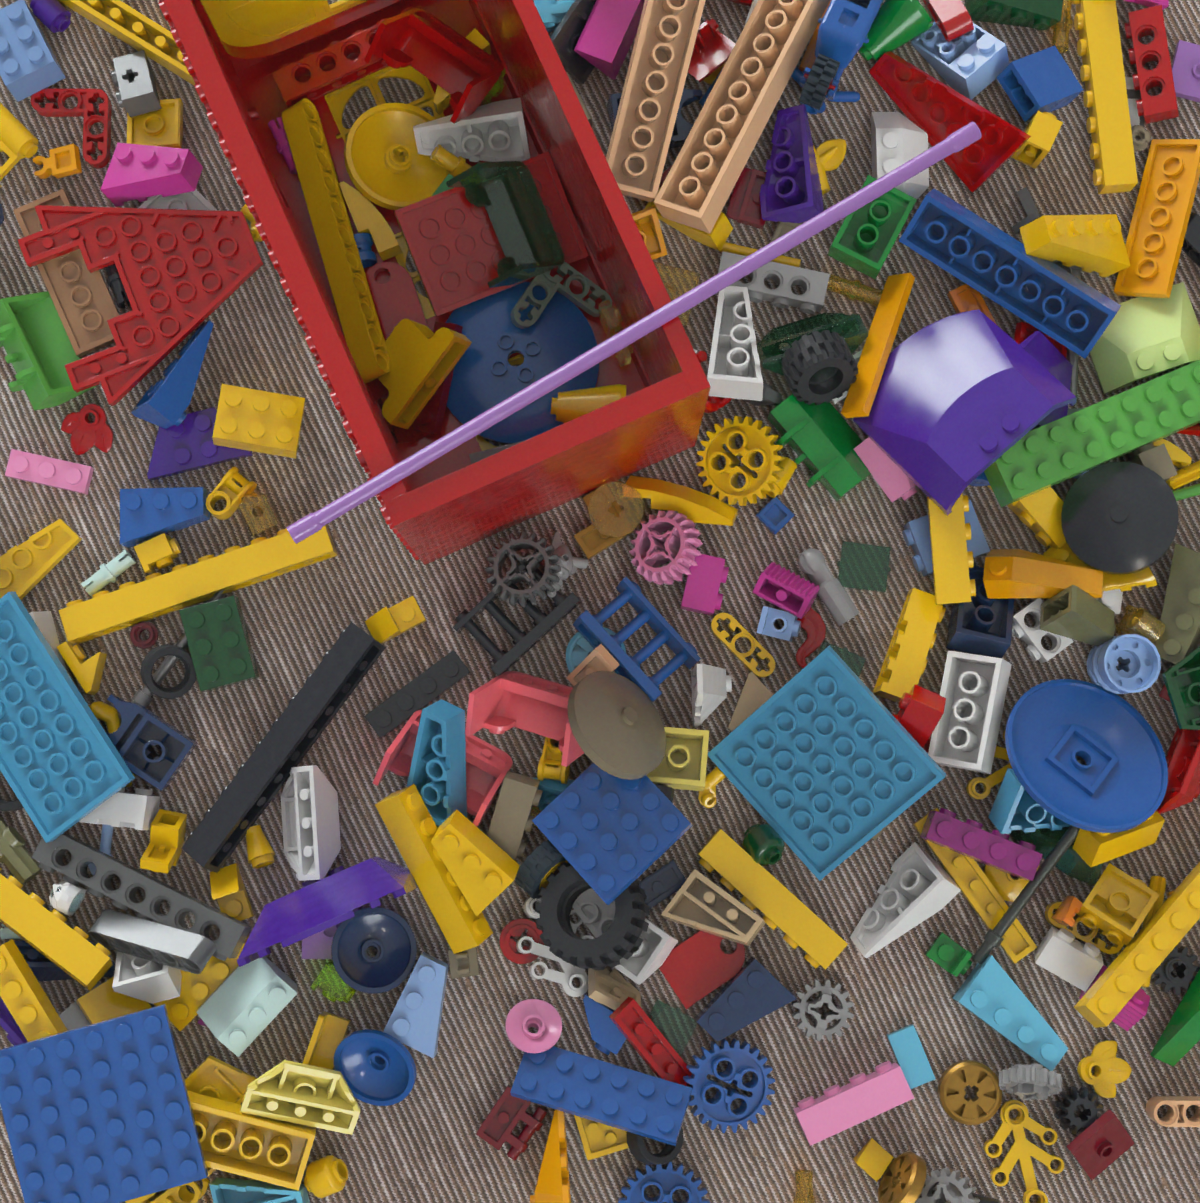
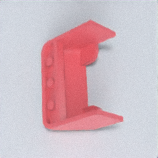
M507 671L469 693L466 736L470 737L482 728L489 729V732L493 734H504L505 731L515 727L558 740V749L563 752L562 766L567 767L584 754L573 735L568 719L567 706L572 687L522 672Z
M422 710L413 713L385 752L373 784L378 786L388 770L398 776H409ZM465 735L467 812L475 816L473 824L479 827L500 790L504 777L508 770H510L513 761L501 749L474 735L470 737Z

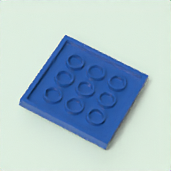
M594 763L532 820L607 905H610L693 826L647 776L633 780L621 779L608 774Z

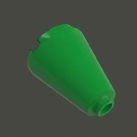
M885 0L867 34L869 42L867 44L863 43L858 52L866 61L872 59L876 62L884 53L896 50L929 30L933 26L930 23L932 19L918 0Z

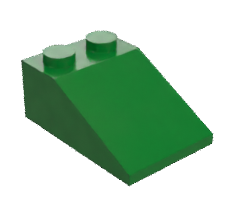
M868 175L862 188L877 179ZM893 188L849 214L841 225L827 255L876 279L917 199Z

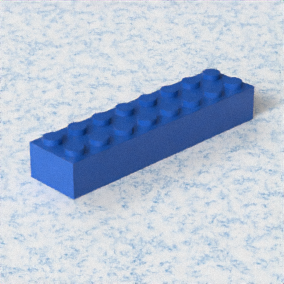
M935 188L926 194L899 239V242L1084 359H1086L1121 307L1117 302L1053 262L1027 255L1023 243Z

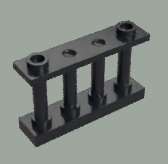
M517 561L516 563L518 564V568L520 569L521 573H528V570L525 567V565H521L519 561ZM537 568L534 574L535 579L539 582L543 577V573ZM513 583L508 586V587H510V588H513V589H516V590H520V589H519L516 585H514ZM492 591L470 612L467 609L461 612L454 621L457 624L453 628L458 633L465 628L493 658L492 662L494 665L491 669L497 676H500L508 671L580 604V599L573 592L567 596L565 593L562 595L560 591H556V596L551 598L556 608L548 615L545 612L541 613L527 599V605L522 607V609L534 620L533 624L535 626L528 634L525 631L521 632L493 602L500 596L501 592L494 594ZM485 609L512 637V643L515 646L508 652L505 650L501 651L473 621Z

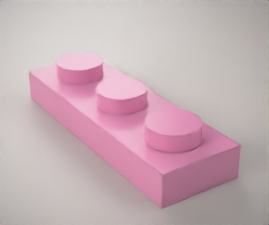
M11 449L5 476L88 494L94 468Z

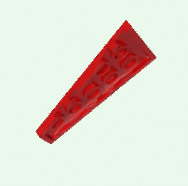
M891 51L884 53L868 71L907 118L928 134V142L932 147L973 121L977 124L982 138L961 151L952 153L944 158V161L972 193L977 191L1031 137Z

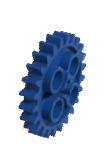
M725 1038L722 1039L721 1046L719 1047L714 1041H711V1050L709 1051L701 1047L703 1056L701 1058L696 1055L692 1056L696 1065H687L686 1068L692 1074L691 1076L683 1077V1080L690 1084L688 1087L692 1088L688 1106H694L691 1109V1113L694 1116L700 1114L698 1119L700 1123L705 1124L708 1121V1127L711 1130H714L718 1125L722 1133H725L727 1126L730 1127L733 1133H736L738 1124L747 1130L748 1120L757 1124L755 1115L757 1113L766 1115L761 1107L763 1104L771 1105L772 1103L766 1097L767 1095L775 1094V1091L768 1087L769 1084L775 1082L772 1076H767L773 1070L771 1066L764 1065L768 1059L764 1055L758 1056L760 1050L756 1047L750 1049V1044L747 1041H744L740 1046L739 1040L733 1038L731 1045H729ZM726 1060L728 1062L726 1070L718 1073L716 1070L718 1063ZM752 1071L753 1077L751 1081L742 1083L743 1075L746 1072ZM711 1074L729 1084L733 1082L738 1088L750 1091L751 1095L746 1096L731 1087L725 1088L721 1083L707 1079V1075ZM716 1087L715 1096L711 1099H705L707 1089ZM736 1098H741L740 1107L731 1110L732 1101Z
M672 1161L667 1163L666 1167H662V1164L656 1165V1168H652L650 1164H645L646 1171L644 1173L636 1168L637 1178L627 1177L630 1188L621 1187V1192L626 1197L618 1198V1203H710L709 1199L701 1198L708 1193L706 1187L698 1188L702 1182L701 1178L691 1179L694 1173L693 1169H689L684 1173L683 1163L680 1162L675 1169L672 1166ZM649 1185H656L660 1191L657 1196L648 1197L644 1194V1189ZM684 1189L688 1192L687 1198L680 1202L674 1200L672 1195L675 1190Z

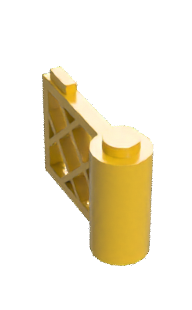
M0 102V152H5L10 157L3 166H0L1 181L20 159L31 158L36 154L38 139Z

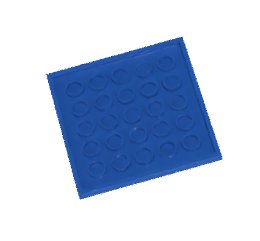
M165 1004L0 1049V1105L25 1203H121L208 1177Z

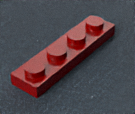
M628 997L609 1018L658 1078L687 1087L690 1086L689 1083L683 1080L684 1076H691L692 1074L686 1068L687 1064L635 999Z

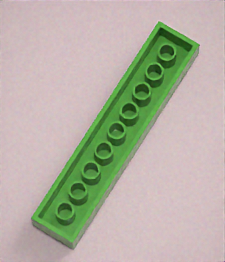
M1200 360L1029 431L984 471L1000 507L1002 508L1091 470L1096 466L1105 464L1145 445L1200 423Z

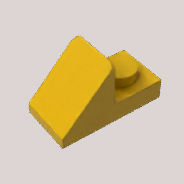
M411 596L390 608L387 606L367 619L365 623L372 637L383 644L424 623L426 619L415 597Z
M65 641L56 648L86 694L95 695L98 693L107 654L98 652L85 661L84 659L87 656L79 644L74 645Z
M235 863L223 867L218 873L209 872L212 900L217 899L220 911L239 921L253 917L254 914L238 864Z

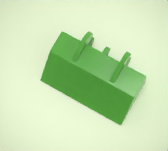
M48 291L0 299V347H4L7 353L4 358L8 364L12 363L17 379L8 383L10 391L25 390L34 411L59 406L97 387L93 386L78 393L73 390L64 365L83 357L79 358L76 355Z

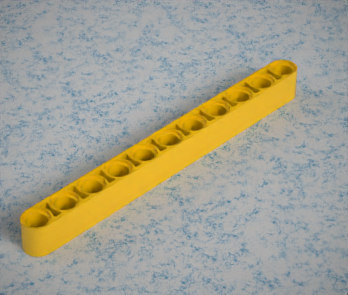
M304 98L282 112V121L346 343L363 381L369 383L390 372L392 367L318 111L309 99Z

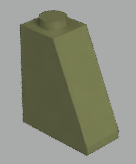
M1071 585L1041 604L1040 630L1098 647L1114 638L1116 630L1114 623L1115 612L1079 587Z

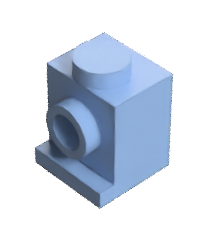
M763 606L756 633L792 642L793 637H798L801 621H798V617L789 612ZM777 619L784 621V627L780 630L774 626Z

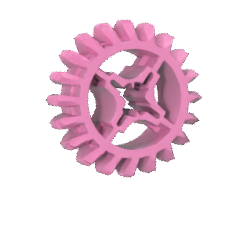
M669 510L667 513L665 511H658L657 516L649 514V522L641 521L642 529L634 530L637 538L630 540L632 545H635V548L629 551L634 556L631 563L637 567L636 571L638 574L642 575L649 582L653 581L658 585H663L664 583L673 585L674 580L678 582L683 581V573L691 575L690 566H698L694 559L696 556L702 555L697 550V547L703 544L698 539L701 533L695 528L694 522L682 513L679 514ZM672 561L666 566L659 567L661 564L664 565L666 562Z

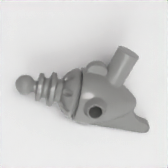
M559 532L553 535L551 545L555 548L552 554H558L560 558L554 564L561 567L560 572L552 574L557 575L560 581L558 583L550 582L555 588L553 593L547 590V595L550 598L556 596V591L560 590L563 580L575 574L577 568L586 569L588 566L587 558L571 555L569 547L561 542Z

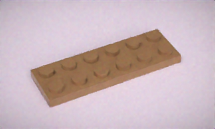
M60 189L16 208L13 212L24 237L43 230L35 206L72 205L66 191ZM80 249L38 264L37 267L76 355L80 358L114 343L115 341L107 320L119 316L120 313L101 270L90 273Z

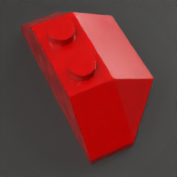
M1179 726L1176 729L1165 756L1168 768V784L1164 799L1156 810L1159 814L1193 801V798L1196 799L1200 794V730L1179 729Z

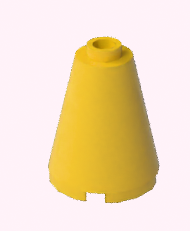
M616 384L558 392V398L552 397L551 414L556 415V421L569 422L626 397V385Z

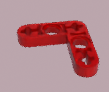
M43 89L31 96V105L41 116L84 117L82 151L84 159L91 167L96 169L103 168L109 163L112 103L103 90ZM69 97L78 98V104L73 109L65 108V101ZM44 98L52 102L46 103L45 108H42L39 104L44 101ZM97 98H101L104 102L99 104L101 116L97 115V109L93 105V103L97 102ZM98 122L104 124V130L101 134H91L90 129L93 124ZM93 142L98 143V150L102 154L97 157V160H94L91 154L96 152V145Z

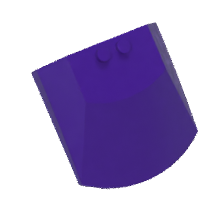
M977 309L938 320L922 328L898 345L889 354L869 416L855 417L853 421L948 516L964 489L1053 410L1067 404L1073 406L1077 403V398L1025 349Z
M377 856L347 869H344L343 865L328 871L329 877L320 881L308 880L301 883L303 888L264 906L237 959L239 967L271 954L270 946L281 942L284 948L355 917L353 909L369 903L371 909L381 905L379 898L392 893L395 899L418 888L410 870Z

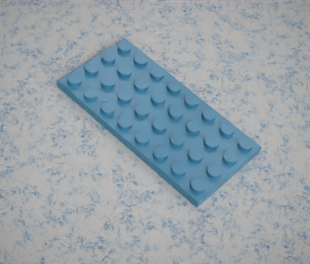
M8 592L0 598V771L45 842L49 843L133 781L135 777L16 592Z

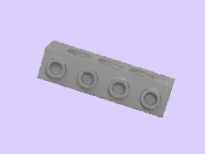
M723 251L718 273L747 256ZM770 261L748 274L752 280L750 283L743 284L738 280L730 286L747 287L751 302L760 303L764 300L773 302V305L779 308L793 306L799 308L803 313L815 314V312H821L830 274ZM766 280H774L778 284V288L768 289L764 282ZM799 285L804 289L805 293L796 295L791 291V287Z

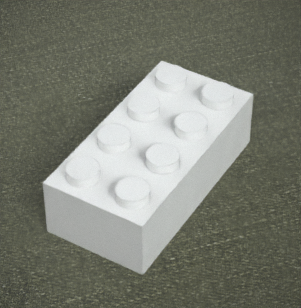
M948 650L940 696L946 698L944 714L932 732L928 755L938 765L991 774L1011 663L1002 658Z

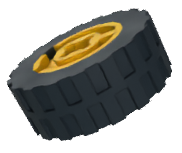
M547 840L528 855L520 866L515 881L532 899H540L542 896L538 895L541 887L546 889L549 882L546 878L550 873L557 875L560 872L558 866L564 862L568 865L571 864Z

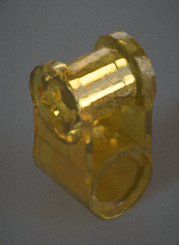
M1126 605V613L1120 623L1116 625L1115 633L1118 635L1138 634L1147 638L1152 643L1157 641L1165 630V624L1142 607Z

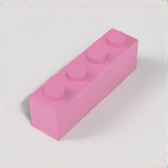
M890 1061L877 1065L875 1067L876 1071L871 1074L865 1075V1073H860L849 1079L850 1083L842 1087H839L838 1084L825 1089L823 1091L824 1095L816 1099L810 1096L797 1103L798 1107L793 1110L809 1145L816 1144L914 1099L901 1067L896 1062L891 1064Z

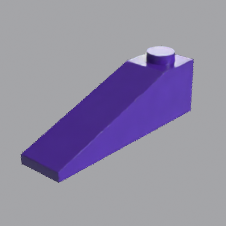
M801 104L779 110L771 140L773 146L770 160H767L765 167L767 170L766 178L760 189L762 219L765 221L802 223L824 211L822 189L806 106Z

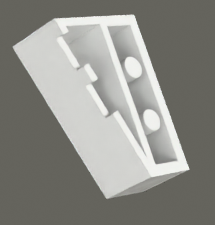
M123 787L79 822L111 825L113 827L135 828V830H150L151 823L159 811L161 796L152 795L153 790L136 788L135 793L125 792V787Z

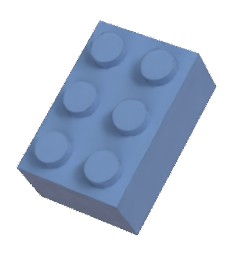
M18 0L0 9V76L17 102L66 78L36 17L25 0Z

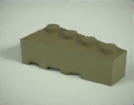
M1175 544L1155 645L1161 661L1171 666H1174L1196 650L1200 641V553L1179 544Z

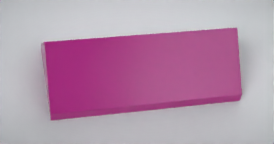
M597 0L574 51L609 78L615 80L637 33L645 0Z

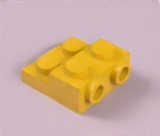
M1109 863L1077 914L1081 916V922L1085 926L1092 929L1098 927L1107 933L1106 938L1116 945L1123 943L1127 946L1160 894Z

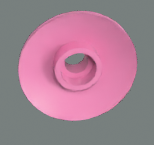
M527 999L517 1003L509 1011L505 1024L506 1034L510 1042L519 1050L527 1053H542L551 1049L558 1042L562 1032V1020L558 1011L548 1002L539 999ZM530 1027L537 1028L538 1032L531 1033L528 1031V1029Z

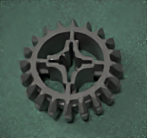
M521 531L520 539H516L515 535L510 533V542L506 543L501 538L499 542L503 547L501 549L496 546L492 547L496 557L487 556V561L493 565L485 567V571L493 575L489 576L486 580L488 584H495L491 589L494 594L501 592L499 596L501 601L507 600L510 596L509 604L511 606H514L518 599L521 607H526L527 599H530L533 606L537 605L535 597L540 595L542 600H546L547 596L544 591L546 589L552 593L555 591L550 582L558 583L560 581L557 575L552 574L561 571L560 565L554 564L560 558L558 554H552L555 550L553 545L546 546V538L542 537L537 541L536 533H532L529 539H527L526 533ZM521 549H530L538 553H536L535 555L530 554L527 557L519 556L515 551ZM509 557L512 566L506 572L507 576L502 579V566L506 558ZM516 560H518L521 565H525V567L528 570V574L531 577L530 579L526 576V574L521 573L520 569L518 568L519 566L516 563ZM545 560V571L543 577L538 582L535 579L534 573L540 566L539 563ZM518 582H526L531 588L516 590L508 586L512 583L515 585Z

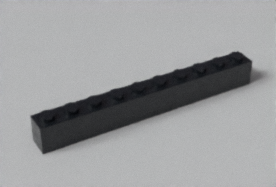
M351 622L341 632L339 639L333 647L325 653L315 671L307 677L305 684L297 695L292 697L282 715L274 721L272 728L264 739L256 745L255 751L249 759L240 766L237 775L231 783L222 790L221 796L213 807L205 813L204 819L198 827L189 834L187 841L181 849L203 868L218 873L245 837L248 829L254 825L289 778L291 768L298 766L386 647Z

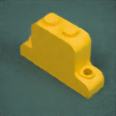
M410 319L401 320L385 341L391 361V371L378 378L389 391V396L382 407L384 418L391 425L408 429L472 342L465 335L445 327L438 329L434 334L423 324Z

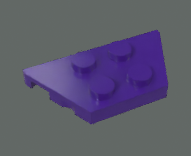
M212 407L188 413L178 426L173 425L167 429L158 428L147 477L152 481L252 456L253 454L252 451L213 444L212 436L217 410Z

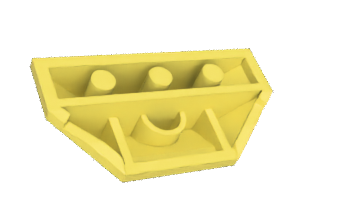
M284 1060L248 1084L240 1112L352 1135L360 1114V1106L340 1071Z

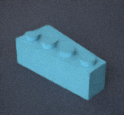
M990 954L982 964L977 963L953 996V999L1049 1071L1054 1070L1068 1050L1064 1042Z

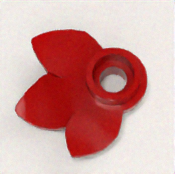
M97 404L83 406L80 412L68 414L62 422L61 430L71 434L70 444L76 455L88 452L93 446L108 453L113 444V431L106 424V412ZM89 413H93L95 415V421L93 423L90 422L88 419Z

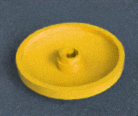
M385 103L368 109L354 122L346 139L344 160L351 181L367 199L381 207L398 210L431 197L449 174V171L431 161L429 155L418 154L413 126L436 120L433 116L409 104Z

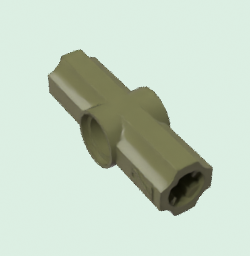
M0 816V863H4L15 878L24 885L35 878L43 869L38 867L39 863L35 859L31 858L32 855L25 847L26 842L21 834L12 826H8Z

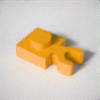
M74 143L50 149L49 158L36 156L32 159L37 165L43 164L41 170L34 172V175L40 179H46L51 174L59 179L82 173L79 147Z

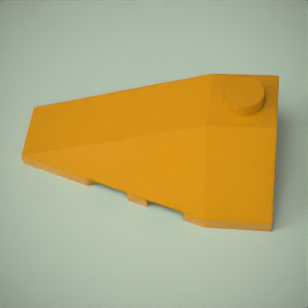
M991 549L985 557L983 583L988 599L1051 598L1071 585L1079 587L1093 598H1102L1104 572L1101 570L1022 549Z

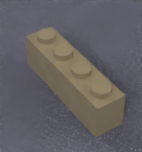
M508 770L504 777L487 836L516 861L517 858H523L527 843L522 842L525 832L530 833L532 820L535 817L530 816L533 806L538 807L543 791L538 789L540 780Z

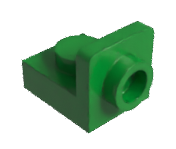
M940 932L924 955L948 973L957 977L959 974H965L972 964L970 958L973 954L965 950L943 932Z

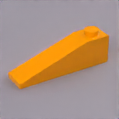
M556 1109L554 1110L535 1187V1195H530V1203H571L565 1114Z

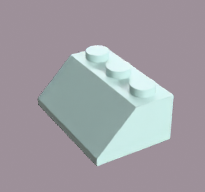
M264 956L241 967L238 966L198 1008L196 1013L213 1035L239 1057L298 994L297 984Z

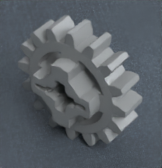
M817 978L814 979L813 987L804 983L806 991L804 993L796 992L800 1001L792 1002V1006L798 1008V1011L792 1014L793 1018L801 1019L796 1026L799 1029L806 1027L805 1035L808 1038L815 1033V1039L819 1042L822 1039V1035H825L828 1041H832L833 1033H836L839 1037L843 1036L840 1028L843 1026L849 1029L850 1025L846 1022V1019L854 1018V1014L848 1011V1008L854 1006V1003L845 1000L849 992L845 990L840 993L841 985L837 982L831 987V982L827 978L823 985L820 984ZM819 992L817 998L807 1001L812 994ZM832 993L839 999L841 1007L834 1006L832 1003ZM823 1003H825V1006L833 1012H824L823 1017H821L820 1013L813 1008L822 1007ZM804 1012L813 1015L814 1026L808 1023ZM838 1019L833 1026L827 1028V1024L830 1021Z
M1016 1064L1013 1068L1010 1067L1009 1070L1003 1069L1002 1072H999L1000 1090H1005L1006 1093L1018 1095V1099L1045 1100L1048 1096H1052V1094L1062 1092L1061 1074H1056V1071H1048L1046 1068H1043L1041 1064Z
M943 1168L941 1173L939 1170H934L931 1172V1177L926 1176V1186H924L921 1192L922 1197L918 1198L916 1203H949L945 1202V1198L950 1200L951 1203H979L980 1199L972 1196V1193L977 1188H969L967 1185L970 1180L969 1177L961 1179L960 1170H955L951 1173L949 1168ZM937 1186V1191L932 1194L934 1187Z

